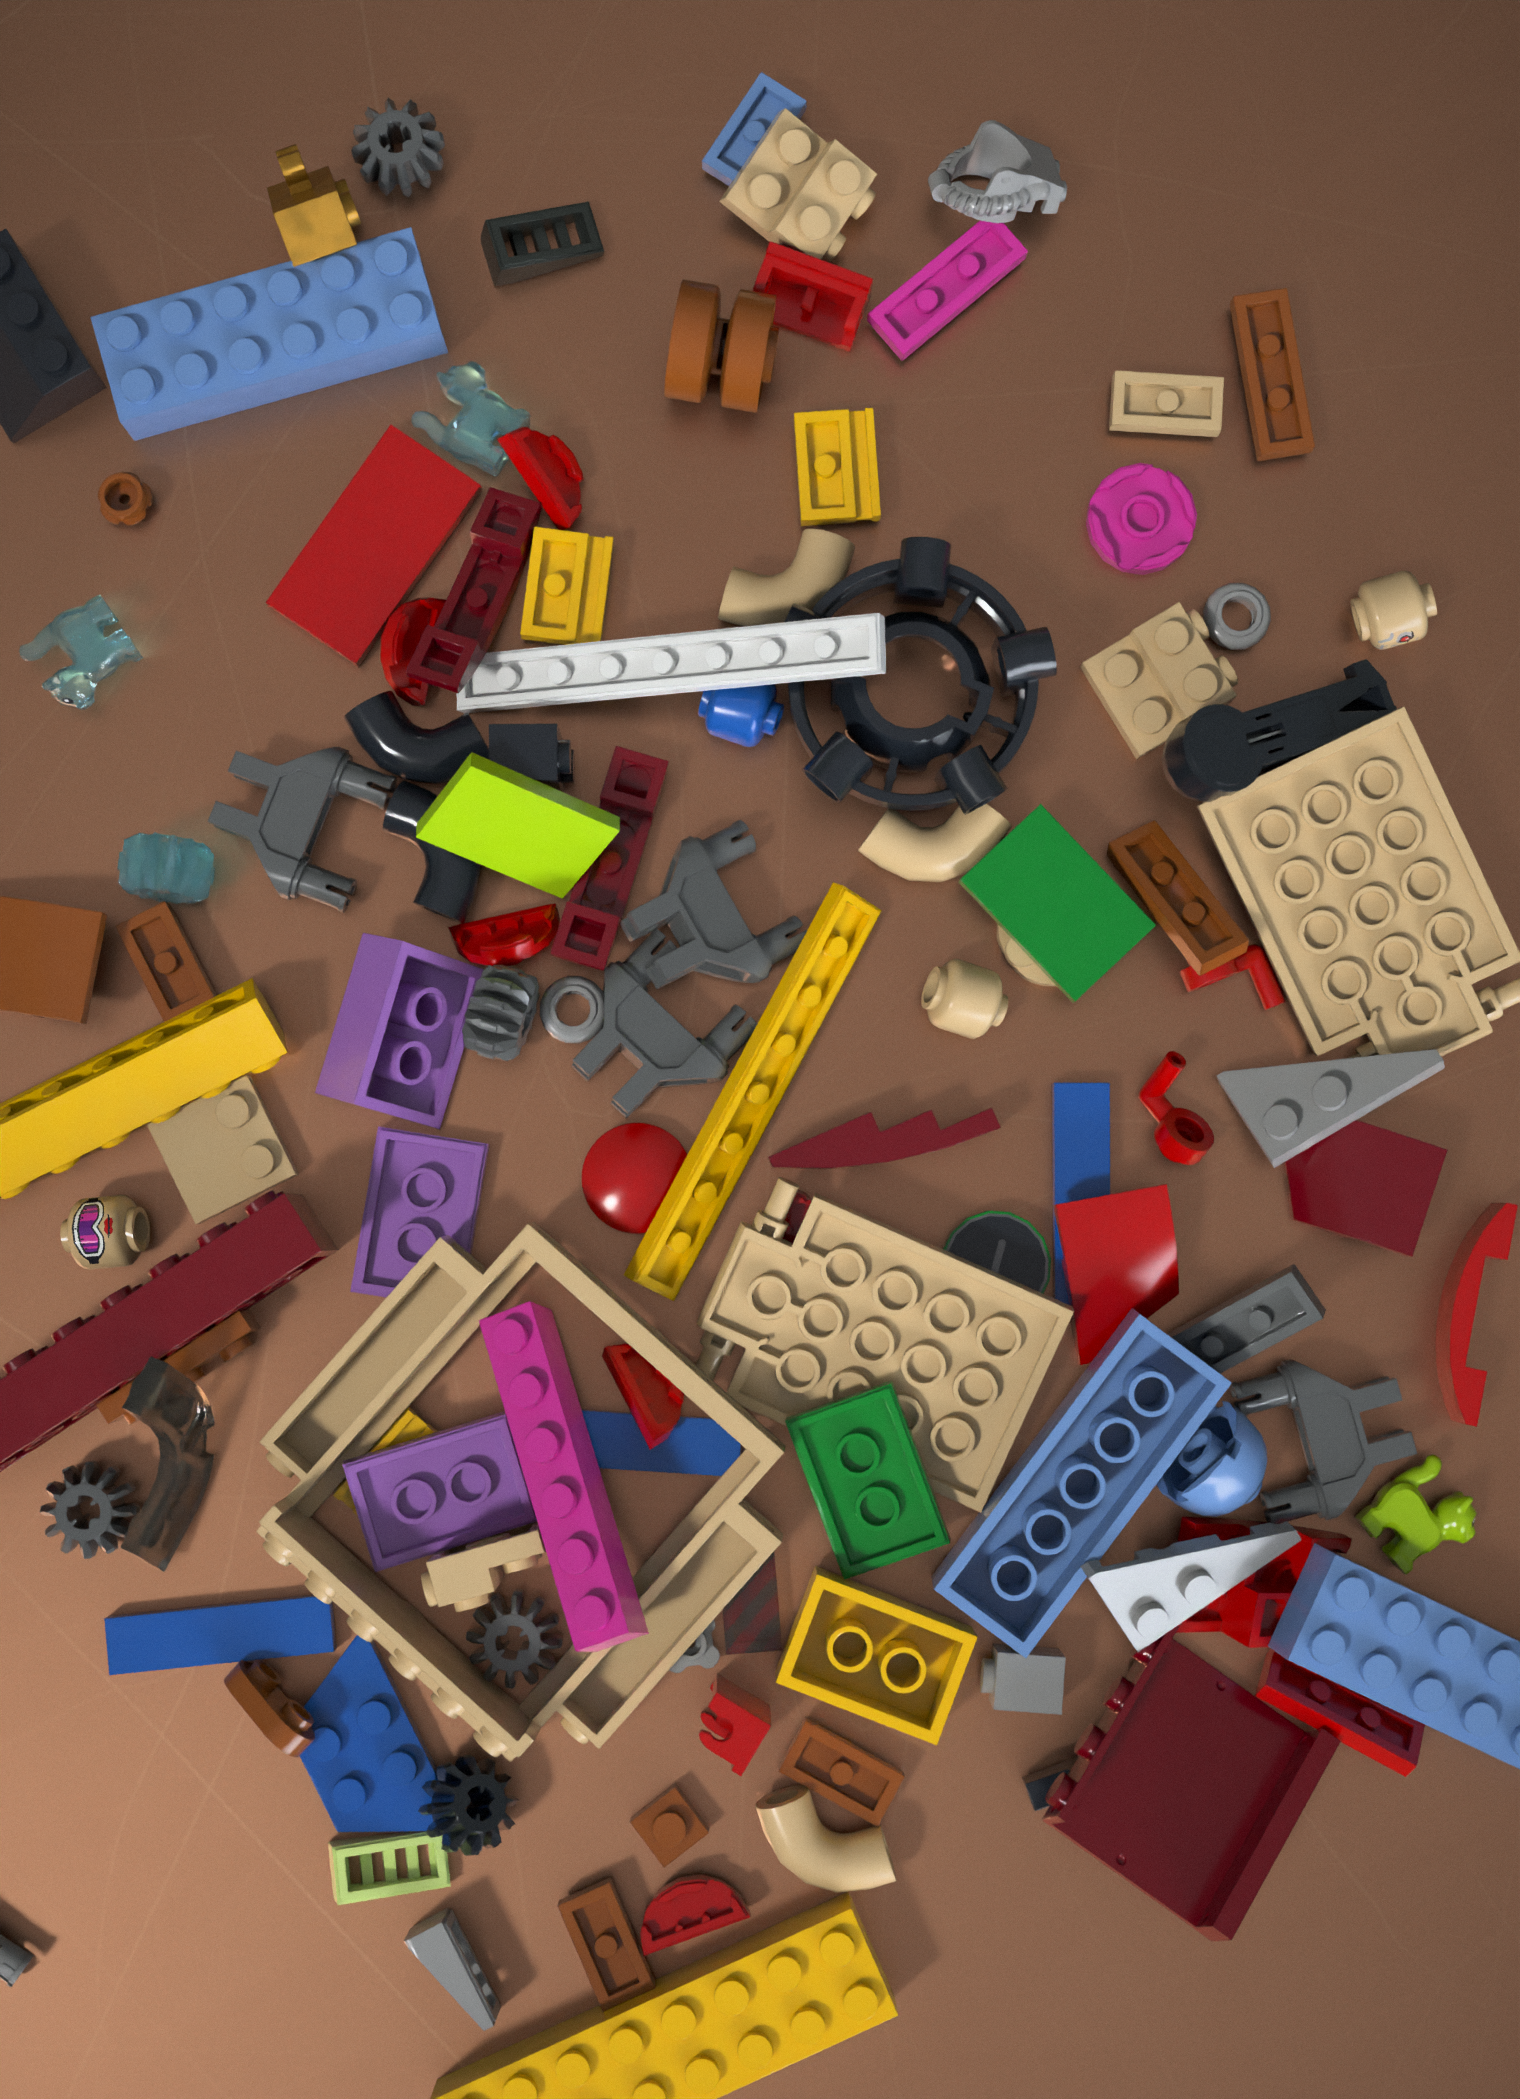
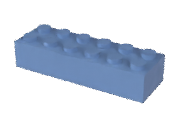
M412 228L356 242L357 245L296 267L293 266L292 261L92 316V325L120 423L133 440L136 441L448 353Z
M1131 1308L984 1505L982 1512L978 1513L931 1576L934 1590L1023 1657L1027 1658L1087 1578L1080 1566L1088 1561H1099L1232 1382Z
M1314 1543L1268 1647L1301 1667L1520 1769V1640Z

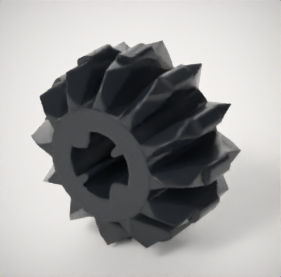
M472 1755L459 1756L455 1761V1765L451 1762H446L435 1768L438 1780L426 1781L425 1785L422 1786L423 1790L432 1798L431 1803L421 1805L418 1812L425 1816L432 1815L433 1822L428 1826L425 1834L430 1838L442 1836L441 1850L450 1853L461 1849L462 1854L465 1856L479 1855L483 1846L486 1849L495 1848L502 1843L499 1830H509L515 1825V1822L505 1811L506 1807L516 1805L519 1799L512 1795L505 1796L504 1789L512 1777L506 1773L495 1776L496 1761L483 1759L477 1763Z

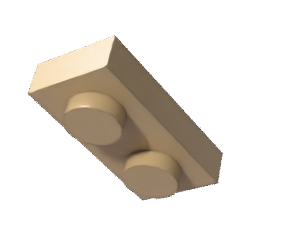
M1115 370L1111 384L1109 430L1218 437L1222 428L1224 377Z

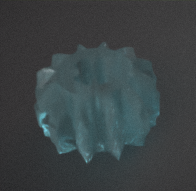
M156 832L153 834L138 833L124 839L123 850L119 853L117 870H119L118 883L128 894L138 895L141 899H152L158 902L166 901L174 904H194L209 896L210 885H213L215 868L213 867L214 854L204 843L195 842L192 838H181L174 834L162 835Z

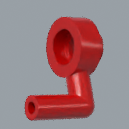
M1256 944L1249 945L1246 953L1201 976L1196 973L1188 961L1189 967L1179 972L1187 992H1192L1248 969L1265 1010L1285 1003L1266 953L1261 946Z
M1169 1051L1140 1089L1139 1099L1158 1122L1154 1130V1138L1161 1153L1175 1163L1194 1165L1200 1162L1212 1147L1214 1134L1208 1123L1201 1116L1185 1108H1175L1164 1096L1186 1066V1060L1181 1054Z

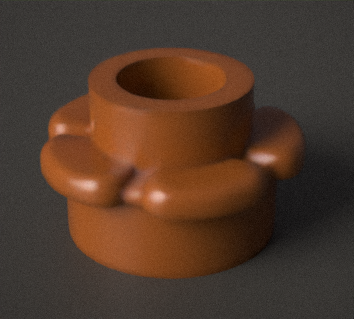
M120 472L112 474L102 482L98 491V500L102 505L100 511L105 519L113 524L124 522L128 526L135 525L146 517L145 510L152 504L150 487L146 483H141L140 478L134 473ZM123 495L130 497V501L127 504L120 502Z

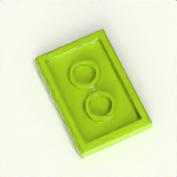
M471 752L417 822L416 838L563 899L619 833L620 817Z

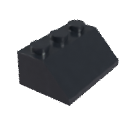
M4 229L0 231V424L10 441L14 444L107 387L25 253L8 230Z

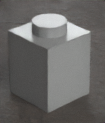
M992 1643L991 1659L982 1658L980 1692L989 1693L988 1700L994 1710L1062 1715L1066 1657L1059 1648L1034 1647L1028 1657L1025 1658L1007 1644Z

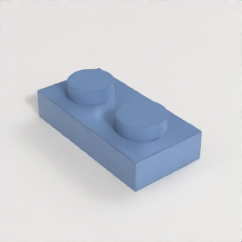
M761 72L703 158L702 169L730 186L778 112L786 108L798 119H801L806 111L807 101Z

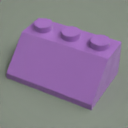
M363 933L315 1093L440 1129L465 1046L462 1033L466 1019L464 1015L468 1009L470 996L474 992L476 981L480 979L484 969L401 940Z

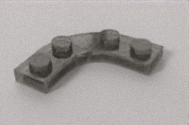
M150 1356L142 1372L134 1379L129 1396L122 1408L149 1426L157 1436L160 1460L157 1476L149 1496L140 1512L130 1522L128 1534L120 1548L143 1562L165 1572L199 1508L210 1478L214 1455L206 1452L207 1429L214 1426L215 1421L209 1400L202 1389L170 1364Z

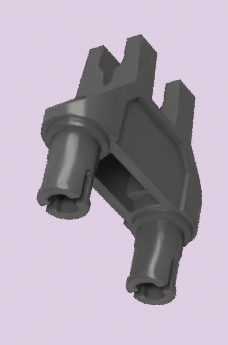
M341 747L319 750L278 766L236 751L228 772L233 774L236 779L267 790L258 816L216 801L208 822L220 830L251 841L268 877L282 898L291 900L292 898L297 899L302 895L345 913L351 900L330 890L335 888L354 895L357 880L312 864L311 855L335 796L344 793L378 806L379 809L386 810L391 797H388L387 793L371 787L375 786L394 793L398 780L397 777L389 776L353 762V756L349 754V750Z
M738 820L731 826L703 840L692 836L681 840L670 862L659 896L630 911L627 914V918L619 923L630 942L668 924L680 947L656 959L653 962L654 965L646 970L656 989L692 971L735 982L758 983L768 978L772 969L771 965L794 954L805 936L807 930L790 939L786 938L803 926L801 920L796 916L787 918L786 921L757 936L752 934L718 876L717 869L756 850V842L752 834L732 843L743 836L742 834L749 830L743 821Z
M658 929L650 932V935L623 963L620 961L610 962L606 966L603 984V1028L572 1060L573 1064L571 1067L587 1082L618 1050L639 1069L612 1097L611 1105L626 1119L656 1088L700 1085L723 1080L728 1074L727 1069L729 1065L727 1061L749 1040L757 1025V1022L750 1016L737 1031H732L746 1014V1011L735 1004L703 1039L700 1037L695 1038L648 994L649 991L646 987L652 980L646 970L654 965L653 962L656 959L677 949L674 943L669 940L656 955H652L664 943L666 937Z
M1288 1359L1281 1362L1275 1373L1238 1383L1233 1382L1230 1385L1231 1395L1236 1397V1399L1255 1395L1254 1397L1234 1402V1406L1245 1416L1287 1405L1289 1409H1292L1308 1466L1309 1475H1307V1481L1268 1492H1260L1261 1504L1268 1508V1510H1264L1267 1523L1280 1524L1317 1514L1319 1518H1325L1326 1520L1337 1518L1353 1501L1374 1466L1417 1454L1412 1432L1410 1431L1404 1432L1400 1428L1366 1437L1359 1413L1402 1401L1397 1378L1389 1379V1376H1383L1345 1386L1295 1360Z

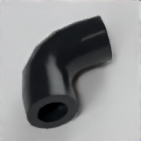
M386 691L362 702L344 716L357 742L380 768L406 781L441 784L450 781L471 752L489 759V748L468 712L444 726L435 729L421 728L413 724L406 716L394 693Z
M403 780L394 791L387 807L383 821V831L409 841L418 847L424 856L426 865L424 878L413 903L437 915L464 924L475 898L481 864L416 838L417 822L438 795Z

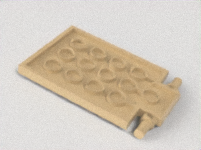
M1400 707L1321 747L1259 775L1252 784L1231 796H1222L1212 802H1203L1196 805L1316 1056L1322 1055L1367 1033L1370 1041L1355 1048L1357 1054L1348 1058L1436 1049L1442 1057L1493 1033L1489 1022L1502 1017V1010L1520 1002V978L1494 990L1487 986L1475 992L1472 987L1473 983L1520 962V952L1405 707Z
M779 1177L765 1210H758L752 1225L744 1221L740 1222L697 1320V1325L705 1331L700 1340L704 1347L696 1366L710 1379L714 1380L724 1355L730 1356L735 1344L745 1347L746 1349L726 1393L742 1407L787 1426L785 1423L787 1417L892 1380L933 1492L978 1512H982L1074 1313L1073 1307L817 1193L814 1194L793 1243L783 1239L789 1225L785 1218L799 1189V1185Z

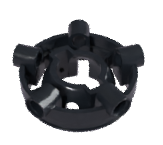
M931 537L904 538L901 541L899 559L880 562L852 573L832 587L816 603L812 610L794 603L785 619V622L839 617L846 610L861 601L893 591L894 604L943 608L946 597L961 604L957 607L956 613L950 622L943 617L925 612L900 611L885 616V645L902 637H918L932 641L946 649L958 666L960 685L969 691V705L973 709L972 712L964 713L962 717L964 721L947 714L942 720L931 726L923 728L900 727L884 719L875 710L868 696L865 678L860 676L834 678L831 683L830 704L833 711L841 710L846 728L843 734L836 731L822 746L814 733L807 714L804 681L788 683L792 720L797 735L811 758L802 771L816 787L838 803L849 793L871 804L897 810H928L957 802L966 815L982 807L1008 789L999 774L1008 766L1018 752L1030 729L1038 699V679L1056 676L1057 674L1056 656L1048 628L1041 627L1026 630L1023 621L1012 605L991 584L961 567L950 564L951 544L945 540ZM969 610L977 614L997 636L990 650L1001 697L1015 694V710L1012 724L1003 721L1000 717L987 714L994 687H991L990 677L977 645L958 627L965 620ZM980 727L989 730L991 733H997L1006 737L1004 744L991 760L982 745L962 753L971 744ZM943 754L947 755L950 762L939 769L934 779L940 791L925 794L891 792L897 777L896 772H924L927 770L928 762ZM873 764L888 769L884 778L883 790L863 783L871 775Z

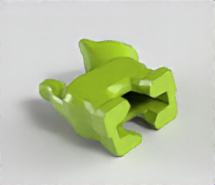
M1434 1454L1428 1455L1420 1466L1406 1470L1393 1481L1382 1486L1372 1503L1364 1507L1354 1517L1371 1538L1377 1539L1383 1533L1384 1528H1391L1394 1531V1539L1384 1545L1381 1550L1392 1564L1405 1575L1413 1570V1562L1419 1556L1432 1551L1442 1541L1453 1540L1463 1544L1471 1540L1476 1534L1474 1524L1477 1513L1471 1504L1473 1497L1464 1496L1463 1492L1457 1491L1441 1499L1431 1511L1418 1491V1487L1421 1484L1434 1479L1441 1470L1442 1461Z

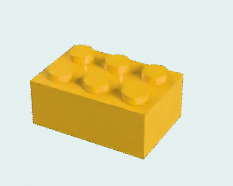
M815 1566L776 1667L775 1679L776 1683L937 1745L978 1636L972 1626L851 1579L844 1580L843 1576Z

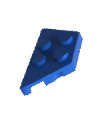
M357 1635L304 1706L314 1719L311 1728L315 1733V1739L300 1755V1758L337 1832L426 1831L433 1822L432 1815H422L418 1810L421 1805L431 1803L432 1798L423 1790L422 1786L425 1785L426 1781L438 1780L435 1769L437 1766L375 1641L367 1642Z

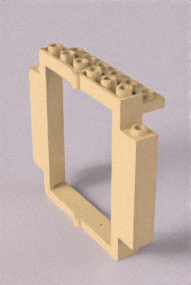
M536 1222L528 1223L488 1269L451 1236L440 1237L259 1441L269 1451L266 1454V1458L275 1469L289 1478L295 1474L301 1479L289 1495L274 1504L259 1521L261 1526L256 1532L266 1540L263 1543L265 1551L284 1566H289L290 1563L307 1577L304 1582L305 1586L316 1598L325 1604H330L332 1601L349 1615L346 1620L347 1624L359 1637L367 1642H372L374 1639L391 1653L388 1659L401 1675L412 1681L417 1677L433 1691L431 1699L443 1713L453 1719L460 1716L476 1730L473 1733V1737L486 1752L494 1757L502 1754L510 1762L516 1756L519 1758L535 1740L541 1727L555 1711L563 1716L560 1723L574 1739L582 1744L591 1741L600 1749L782 1543L783 1533L751 1506L744 1497L785 1452L786 1445ZM537 1262L746 1449L632 1577L649 1634L598 1652H576L574 1645H572L555 1664L553 1669L545 1675L519 1705L493 1681L489 1682L484 1679V1673L433 1628L418 1609L401 1599L312 1518V1515L346 1478L342 1465L343 1461L367 1454L478 1329L480 1326L479 1320L488 1317Z

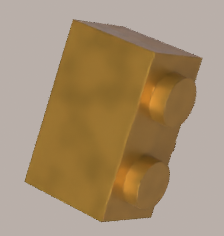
M297 144L275 151L286 181L267 187L273 215L293 266L296 267L357 245L351 227L360 225L361 221L345 178L334 182L329 166L307 173Z

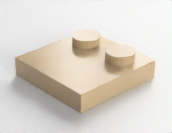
M249 1075L231 1082L228 1088L214 1097L206 1099L201 1097L181 1107L173 1117L164 1122L156 1124L151 1122L147 1124L195 1224H201L299 1175L258 1089Z

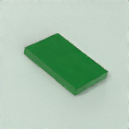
M1041 804L959 880L962 887L1072 1003L1079 999L1156 926Z
M892 1380L786 1418L785 1423L844 1580L950 1543L949 1532Z

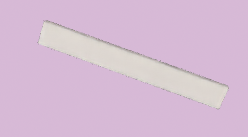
M880 613L490 652L485 654L465 687L459 693H456L457 711L476 713L886 674L885 617Z

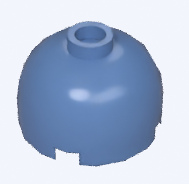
M1222 1401V1407L1217 1408L1214 1406L1156 1484L1161 1493L1175 1504L1189 1512L1203 1516H1221L1237 1510L1244 1504L1250 1503L1259 1494L1266 1471L1267 1448L1261 1433L1241 1411L1226 1401Z

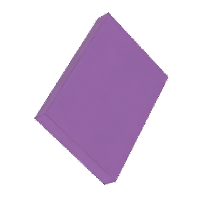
M378 1127L350 1292L387 1297L442 1236H451L467 1252L472 1254L490 1144Z
M505 1411L344 1460L342 1464L375 1572L537 1522Z

